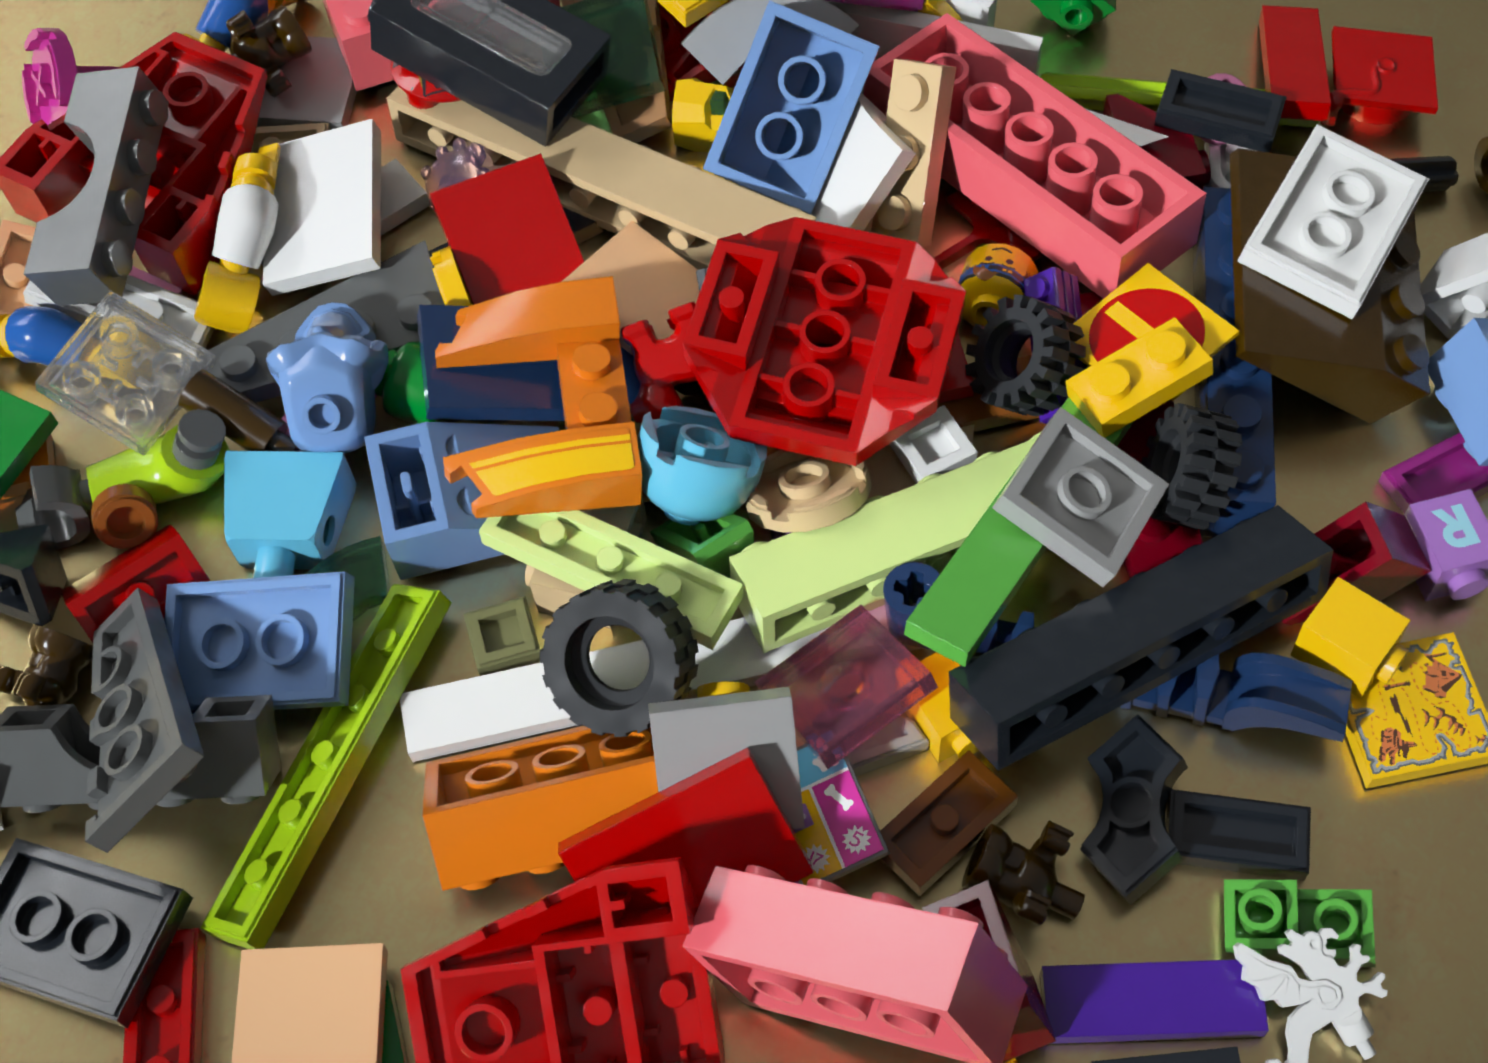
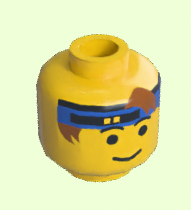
M990 243L973 251L965 261L958 282L966 290L965 306L962 314L963 319L973 326L975 324L985 326L988 322L982 314L988 307L999 310L998 300L1004 297L1014 300V295H1025L1024 280L1038 274L1037 267L1031 257L1019 248L1007 244Z

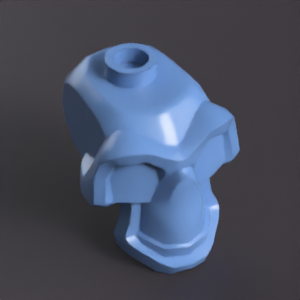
M331 302L318 306L299 327L295 335V341L280 344L277 348L268 352L266 362L271 375L280 387L287 424L294 444L304 452H343L345 454L364 446V437L374 433L376 418L375 389L382 381L389 362L388 346L385 342L376 340L372 327L356 310L347 304Z

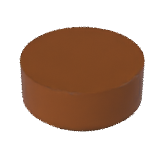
M132 484L111 486L103 490L92 504L91 516L94 532L108 546L118 549H130L142 544L156 532L158 514L155 501L145 489Z

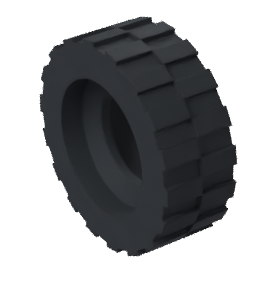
M622 579L616 583L610 580L570 598V602L560 606L552 615L554 619L550 625L545 627L542 636L545 639L544 647L540 650V663H543L545 672L542 677L546 688L549 687L554 696L552 700L559 710L563 708L571 716L569 720L576 725H584L591 729V733L601 736L611 733L614 734V737H625L635 730L640 733L650 728L648 704L683 700L688 696L692 689L689 687L691 680L697 676L699 665L695 664L696 653L699 652L697 639H693L690 630L692 625L687 615L683 616L677 608L679 604L670 596L665 597L658 592L659 588L649 583L645 585L637 584L636 580ZM609 625L625 626L636 632L644 641L649 652V670L645 679L637 687L626 690L615 689L605 684L595 674L590 662V645L596 633L603 627Z

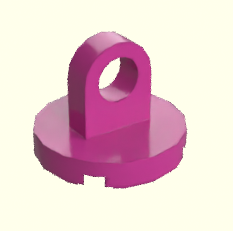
M33 29L24 44L25 51H33L32 64H24V70H22L23 96L30 123L34 124L43 119L49 125L66 113L77 73L111 70L120 67L77 66L70 42L61 29Z

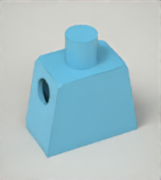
M226 451L224 458L225 539L239 565L247 569H254L253 578L293 575L294 569L322 570L330 565L357 485L344 453Z

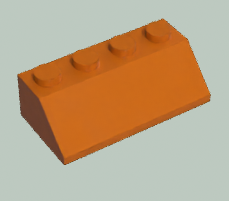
M579 726L426 762L422 816L442 891L461 887L464 890H478L494 884L500 877L529 871L533 874H545L556 871L565 865L558 854L559 842L658 793L651 727L640 733L635 730L628 736L614 737V734L606 733L603 736L591 733L590 728Z

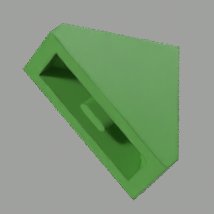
M736 514L712 521H700L696 525H684L668 520L650 531L655 543L659 547L730 578L729 557L740 553L744 548L754 543V532L749 521Z

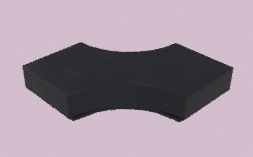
M1139 714L1087 758L1100 778L1103 802L1099 820L1080 848L1085 858L1130 905L1183 860L1168 835L1165 811L1168 796L1173 785L1188 768L1184 758Z

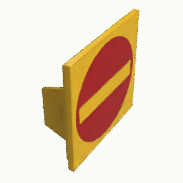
M1149 263L1073 323L1082 328L1084 337L1075 341V343L1086 347V358L1078 359L1088 367L1174 317L1211 358L1239 335V330ZM1181 394L1175 396L1174 398H1172V399H1170V400L1174 401V400L1177 399Z

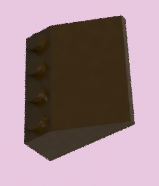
M1238 148L1230 154L1235 328L1239 330V335L1235 338L1236 357L1370 424L1430 394L1428 374L1429 352L1426 347L1423 316L1425 302L1421 293L1419 270L1421 255L1417 245L1415 224L1416 205L1354 318L1350 319L1237 262L1243 248L1297 159L1296 156Z

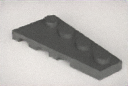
M424 240L381 262V269L355 275L205 351L210 373L256 403L281 396L280 387L271 375L266 362L267 353L277 348L280 344L295 341V335L299 327L310 313L318 306L331 302L347 304L356 310L372 327L376 340L387 344L388 351L391 349L398 351L404 344L411 341L419 343L417 325L419 305H445L432 270L434 267L426 241Z
M139 588L94 631L91 693L101 698L102 702L96 711L95 717L90 720L89 741L100 747L99 766L97 765L88 772L87 795L98 800V814L86 821L85 842L106 853L176 784L186 781L196 769L198 762L204 757L159 602L156 598Z

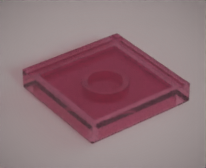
M862 605L856 607L755 681L759 690L789 687L792 696L795 733L827 769L938 688L931 672Z

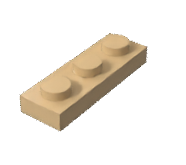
M894 59L885 125L910 147L916 155L873 216L872 233L916 241L922 247L931 246L956 67L909 59Z

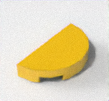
M450 246L432 252V256H430L434 266L432 270L444 304L452 306L473 305Z

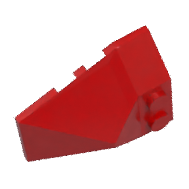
M681 857L606 866L405 964L400 970L416 1063H725L713 975L683 947L687 934H690L694 927V917L700 903Z

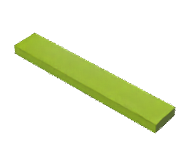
M393 584L351 658L349 706L324 707L200 927L215 939L247 949L265 948L452 604L440 590Z

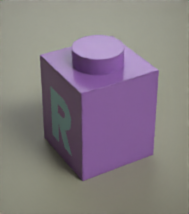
M1467 489L1410 504L1404 515L1432 570L1416 580L1425 601L1448 595L1453 600H1461L1472 597L1488 587V521L1472 490Z

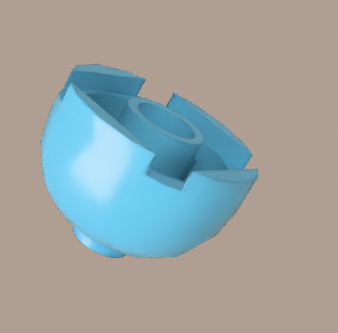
M663 407L660 419L652 420L651 413L648 412L643 416L637 438L642 469L643 492L652 503L664 511L666 517L684 525H696L700 521L717 520L736 512L755 491L767 458L766 446L729 438L716 413L698 408Z

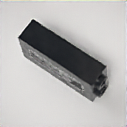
M373 0L368 10L367 18L370 22L371 50L545 147L607 75L611 35L548 0Z

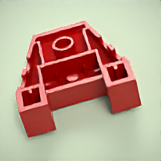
M173 32L120 67L139 66L169 102L168 119L163 125L156 155L157 165L151 176L145 201V215L139 226L134 249L147 273L178 286L182 291L195 296L202 287L208 262H220V258L213 256L212 252L222 196L227 189L231 188L234 165L237 158L245 153H251L268 76L265 69L180 33ZM66 113L49 125L43 119H40L25 129L0 157V188L16 214L36 223L67 206L83 189L92 172L94 154L64 123Z

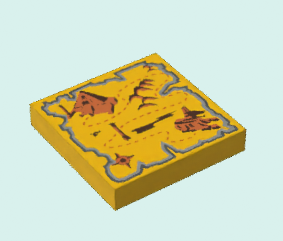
M1454 632L1399 643L1407 648L1409 652L1389 683L1385 684L1375 678L1361 699L1351 693L1345 734L1366 789L1488 764V713Z

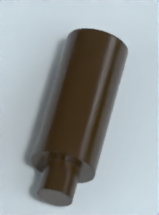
M205 369L198 371L190 379L180 395L178 405L187 412L202 409L215 413L224 422L226 427L225 436L247 451H300L292 438L286 435L288 424Z

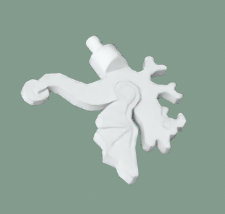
M1320 928L1317 933L1306 931L1302 935L1292 929L1286 930L1284 933L1290 943L1289 945L1280 944L1277 946L1278 953L1299 965L1307 980L1299 978L1290 965L1269 960L1242 943L1237 942L1233 945L1235 958L1242 965L1241 980L1255 986L1260 1000H1274L1280 1007L1299 1005L1287 1017L1285 1036L1288 1054L1287 1060L1284 1063H1308L1312 1034L1331 1022L1343 1043L1349 1047L1356 1045L1364 1060L1376 1055L1377 1052L1368 1039L1374 1034V1029L1359 1006V997L1364 993H1369L1383 998L1387 996L1388 990L1383 989L1381 986L1385 979V974L1382 972H1377L1367 981L1361 983L1357 981L1359 968L1370 960L1369 955H1362L1360 953L1361 945L1352 944L1349 946L1350 961L1344 966H1338L1333 959L1336 956V950L1327 949L1325 946L1327 939H1338L1339 937L1332 928ZM1277 1058L1267 1059L1264 1063L1282 1062Z

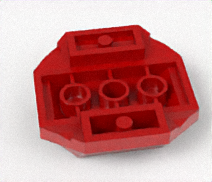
M793 217L768 224L745 236L737 233L717 240L683 340L684 358L729 438L857 466L936 413L965 306L966 290L953 277L948 278L936 260L916 241ZM819 343H830V344H833L834 346H831V347H819V346H816V344H819Z

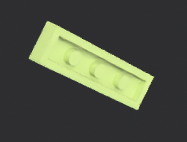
M579 510L488 517L479 529L482 544L584 591L603 582L612 580L613 583H616L622 579L636 580L637 584L645 585L649 583L659 588L658 592L665 597L670 596L679 604L677 608L682 615H687L692 625L690 630L693 639H697L698 644L711 650L715 647L744 597L742 583Z

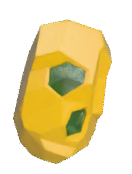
M697 78L677 80L672 112L674 145L694 152L709 153L734 88L704 83Z

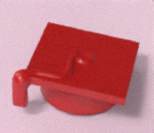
M1333 26L1331 37L1334 86L1333 91L1330 92L1331 107L1328 119L1320 121V124L1335 126L1340 108L1352 118L1373 125L1394 124L1407 118L1411 112L1436 114L1438 98L1432 37Z

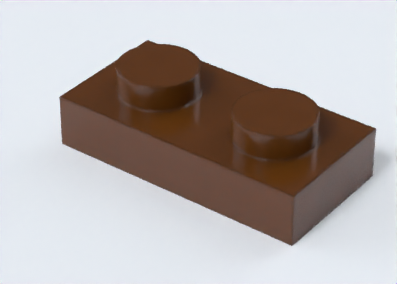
M968 750L880 830L890 851L889 855L881 859L920 897L979 841L990 824L997 825L1017 806L1018 795Z

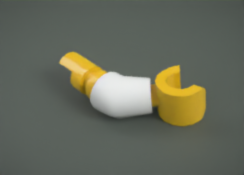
M279 143L259 147L257 153H245L235 161L231 188L227 189L222 196L212 252L213 256L220 258V262H208L195 308L194 319L202 325L234 334H241L249 328L255 311L261 281L258 275L249 273V268L259 269L274 235L279 204L274 196L281 151Z

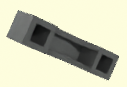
M139 66L76 74L64 123L94 154L92 172L83 189L67 206L37 222L24 270V275L57 306L122 301L127 276L133 266L132 255L139 226L145 215V201L151 176L157 165L156 155L163 125L168 119L169 102Z
M272 695L205 698L192 715L204 757L198 762L192 775L183 783L176 784L156 804L158 806L176 807L187 804L194 799L221 798L227 804L248 803L258 799L260 796H265L281 770ZM74 704L7 707L0 714V807H22L23 811L28 813H41L56 809L61 805L88 804L91 809L98 810V800L87 795L88 772L97 765L99 766L100 747L89 741L90 726L82 718Z

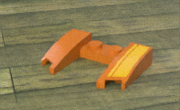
M613 276L564 281L519 290L459 309L455 318L456 325L461 327L452 343H439L435 350L436 368L557 360L566 430L520 437L443 457L444 475L450 484L469 476L482 495L471 503L473 515L476 518L641 505L642 469L635 422L631 421L620 346V320Z

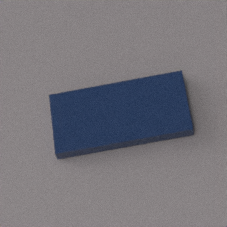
M419 305L417 325L427 420L565 421L557 360L436 368L435 350L439 343H452L461 327L456 325L455 315L459 309L468 306ZM621 347L630 407V404L635 400L639 392L640 384L634 370L633 355Z

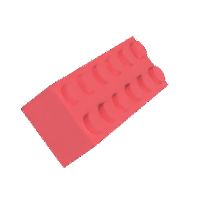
M948 13L874 61L864 85V96L885 116H887L894 59H909L956 67L941 178L1069 274L1077 276L1081 283L1101 298L1107 297L1147 263L1161 271L1197 244L1206 192Z

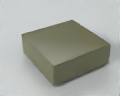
M526 596L463 613L480 676L540 662V646Z

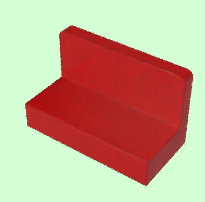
M169 524L155 532L151 538L142 544L126 550L65 588L62 592V597L66 606L93 643L94 631L137 588L158 600L164 618L167 584L206 582L211 580L181 535Z

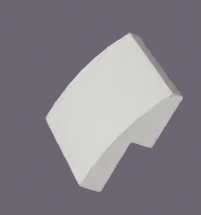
M862 93L855 106L812 214L809 215L816 217V221L864 231L916 153L885 125L886 116Z

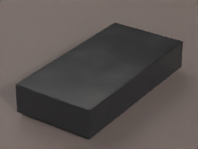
M1171 69L1156 113L1154 125L1270 153L1287 97Z
M1171 789L1167 800L1166 829L1183 858L1178 864L1305 881L1308 876L1310 867L1311 807Z

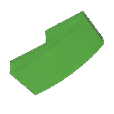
M1224 879L1225 951L1227 953L1234 954L1233 945L1238 942L1269 960L1292 962L1280 955L1277 946L1280 944L1289 945L1290 943L1284 933L1286 930L1292 929L1302 935L1306 931L1317 933L1320 928H1332L1339 937L1338 939H1327L1325 946L1327 949L1336 950V956L1333 959L1338 966H1344L1350 961L1349 946L1358 944L1361 945L1360 953L1370 957V960L1362 964L1361 967L1376 968L1372 890L1298 889L1297 880Z

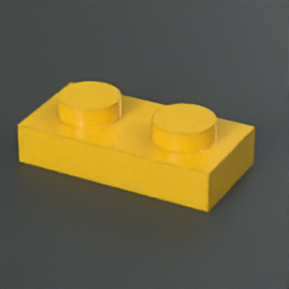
M1174 317L1066 380L1067 396L1095 430L1106 438L1213 375V359Z

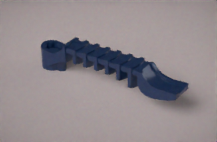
M910 562L897 566L886 577L883 593L887 626L891 635L902 644L932 650L904 635L906 620L940 575L930 565ZM1023 611L1017 623L998 619L972 657L980 656L1016 638L1023 631L1034 627V613ZM1269 653L1244 654L1236 658L1233 663L1232 672L1219 668V654L1119 708L1130 710L1133 705L1155 710L1156 716L1167 718L1168 714L1192 719V724L1204 726L1205 722L1222 725V729L1231 731L1253 727L1282 728L1343 742L1353 681L1306 662Z

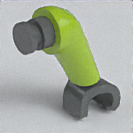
M191 410L182 416L179 425L167 431L166 434L86 466L87 479L85 480L81 479L80 469L58 465L31 466L29 475L32 488L27 490L21 505L15 508L18 529L49 524L57 549L67 548L79 543L88 536L91 531L88 510H91L95 498L103 490L118 484L139 486L153 497L156 505L209 489L223 475L225 453L230 451L224 439L226 427L223 420L208 410Z

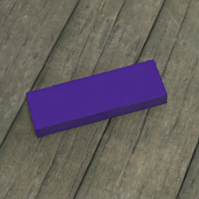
M1237 959L1042 966L1040 971L1042 1001L1056 1039L1055 1042L1050 1044L1264 1037L1269 1028L1265 1001L1259 999L1255 986L1241 980L1242 965Z

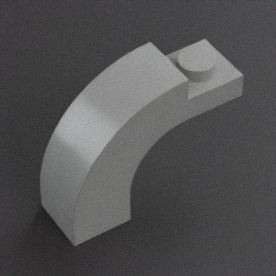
M732 0L705 17L681 44L723 85L745 62L769 0ZM770 0L850 34L859 26L848 14L824 0Z

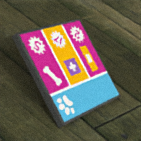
M836 730L798 747L797 755L805 828L793 830L811 861L814 873L795 883L806 885L811 878L831 882L889 855L890 851Z

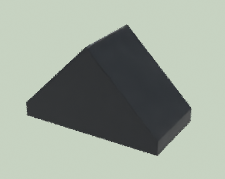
M49 524L0 533V613L34 625L44 626L53 620L67 581V576Z

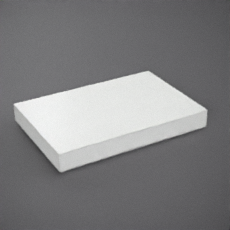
M369 119L280 143L281 151L274 196L279 207L274 235L264 256L263 286L272 296L381 269V130L374 120Z
M1317 124L1243 248L1237 262L1353 319L1429 178Z

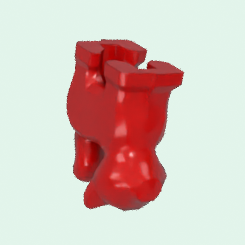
M694 301L668 311L670 318L667 319L670 329L674 330V333L668 338L658 340L653 326L649 324L648 320H640L621 328L624 342L631 346L634 357V370L640 384L639 392L635 400L630 404V412L635 423L642 424L643 416L648 412L651 413L652 420L660 419L663 407H683V403L674 387L678 384L697 381L684 358L683 340L696 305ZM707 399L709 406L713 409L709 400Z

